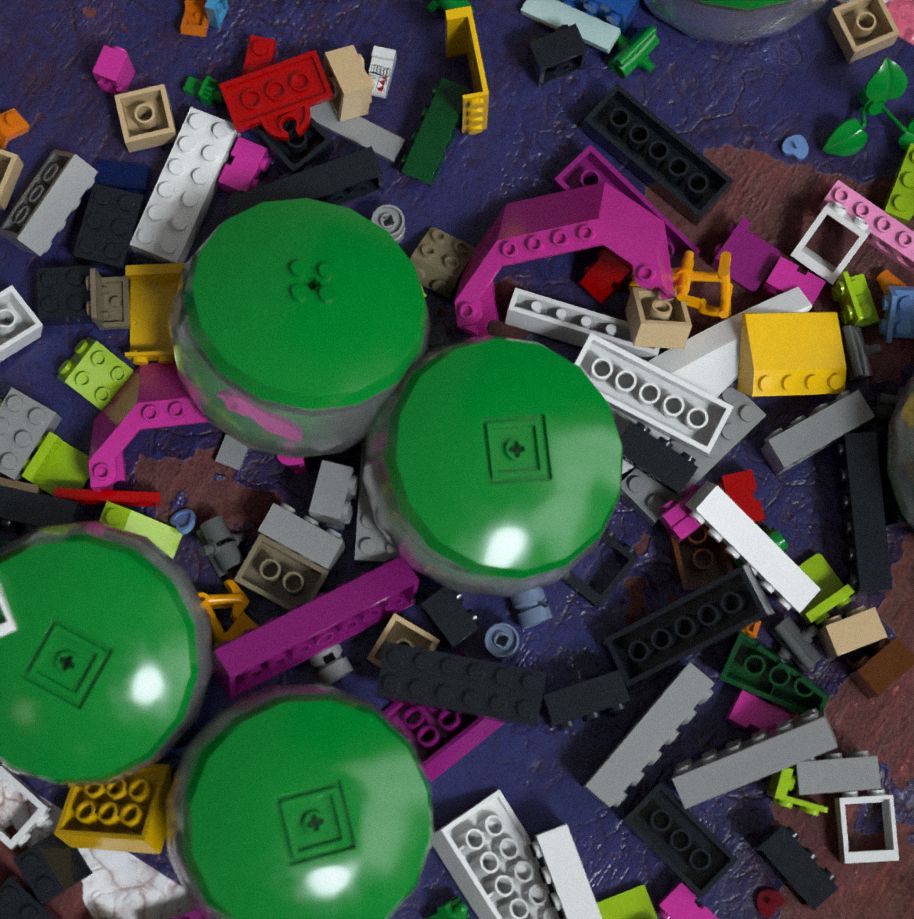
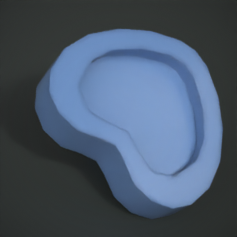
M802 135L788 137L781 147L784 155L793 156L796 160L805 159L809 150L808 144Z
M191 509L180 510L171 517L170 523L176 527L180 534L184 535L194 527L196 515Z

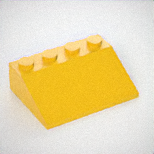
M837 312L742 313L737 391L752 397L842 394L845 392L847 367Z
M140 763L109 780L72 783L54 835L71 848L161 854L169 829L171 766Z

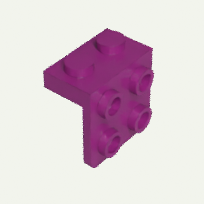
M743 217L739 224L733 222L726 235L729 238L726 243L720 242L712 253L715 259L711 267L718 271L721 253L724 251L730 252V279L749 292H755L779 258L780 251L749 231L748 229L752 222Z

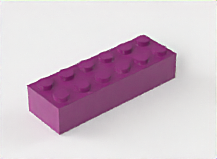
M591 144L554 179L553 189L556 192L606 182L664 221L671 268L681 266L685 251H692L694 253L693 260L697 259L701 250Z

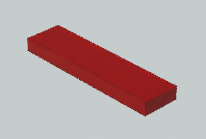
M54 488L53 497L75 501L79 504L105 505L108 501L119 506H161V492L115 490L95 492L91 489Z

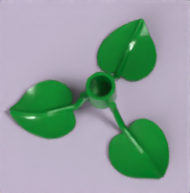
M884 57L878 69L867 81L866 86L857 95V99L862 106L859 108L861 124L854 118L839 124L823 145L822 150L825 153L850 156L860 151L867 141V133L863 130L866 127V113L877 115L881 111L900 130L904 131L898 138L900 147L906 151L910 143L914 144V118L905 127L884 106L888 99H897L902 96L907 88V76L897 63Z

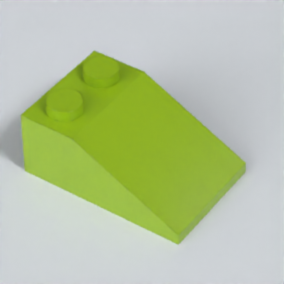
M108 501L96 529H103L144 542L170 564H172L183 536L176 528Z

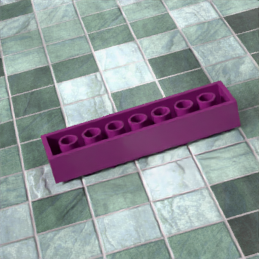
M401 556L396 559L390 558L383 562L380 567L372 571L366 570L362 572L357 579L351 582H342L335 590L327 594L320 593L311 602L303 606H294L287 614L279 618L273 617L257 629L245 631L240 638L232 642L225 641L214 650V675L230 700L393 616L394 613L397 614L414 605L419 579Z

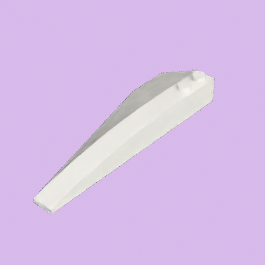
M796 287L687 339L684 349L671 348L648 362L717 398L738 378L742 313L808 312L812 308V304L801 289ZM610 407L619 436L621 437L630 422L636 425L638 421ZM650 428L651 431L649 434L655 437L656 439H658L660 436L665 438L666 440L670 439L664 434ZM623 460L622 474L634 466Z
M500 790L495 791L433 832L431 844L479 919H559L556 908L552 907L548 897L550 892L547 884H543L538 870L540 865L537 857H533L530 849V838Z

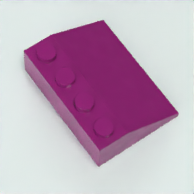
M461 650L455 654L466 657ZM394 702L379 714L410 743L421 769L430 783L505 724L503 722Z

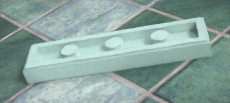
M526 0L521 8V14L554 29L565 24L570 26L576 23L584 43L608 54L621 33L620 28L557 0Z

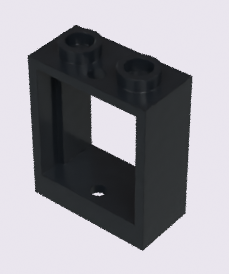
M606 527L599 539L628 562L601 595L570 571L589 547L564 566L557 575L560 581L596 610L600 608L638 560L635 556L637 552L626 543L623 545L618 543L614 539L616 535Z

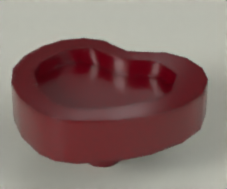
M762 890L758 892L756 897L758 911L767 918L772 917L775 914L776 908L784 904V897L775 890Z

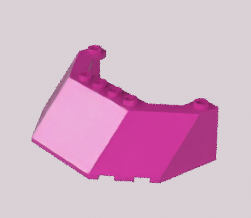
M606 182L506 204L473 251L469 262L462 272L454 301L458 328L475 338L489 336L487 325L491 321H499L493 279L502 267L602 245L632 264L634 279L640 287L648 290L653 288L659 289L662 300L676 298L664 221Z
M174 360L173 364L155 362L140 365L94 419L88 462L90 485L95 492L113 490L115 483L119 481L126 482L123 450L140 430L209 422L183 387L178 360ZM230 381L213 394L223 404V409L226 412L233 413L239 418H247L265 433L292 443L302 444L300 425L278 405L258 398L233 381ZM292 443L284 444L285 446H292L294 449H297ZM277 455L281 464L294 467L295 475L308 474L307 457L292 459Z

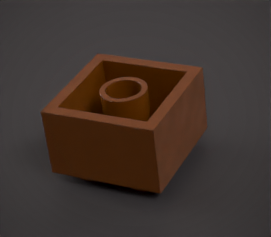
M897 636L891 639L886 637L878 640L869 648L872 652L870 655L860 656L850 665L852 670L847 676L867 699L879 696L914 665V655Z

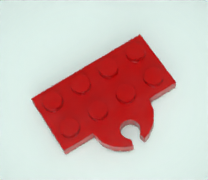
M316 50L219 84L237 134L262 125L267 134L274 139L290 141L288 132L282 128L286 121L292 120L297 124L296 133L300 137L309 127L311 120L310 107L334 99Z

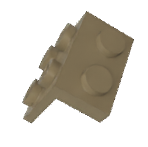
M431 227L411 255L410 260L417 270L422 286L450 299L455 291L459 277L469 262L475 248L442 230Z
M90 268V275H86V288L91 294V300L87 301L86 304L87 315L91 316L92 322L97 325L99 330L131 329L130 284L128 277L102 278L96 268Z

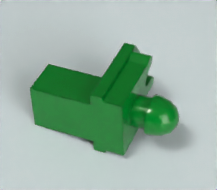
M208 75L204 81L191 76L188 77L183 88L184 94L199 99L204 106L211 107L214 100L216 103H225L222 92H219L217 80Z
M457 896L438 907V912L426 919H468L470 915L467 914L466 904L462 903L460 896Z

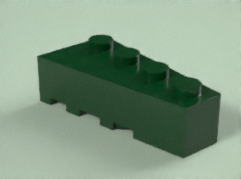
M443 77L440 83H435L431 92V96L434 97L431 105H426L421 115V120H423L420 130L416 129L412 135L410 143L413 146L410 153L406 152L401 160L400 167H403L401 171L403 174L430 186L433 185L446 158L445 148L449 149L455 139L456 130L454 128L462 123V95L472 94L471 89Z
M743 629L735 634L718 672L720 680L800 714L813 708H817V711L825 709L829 700L827 690L747 630Z

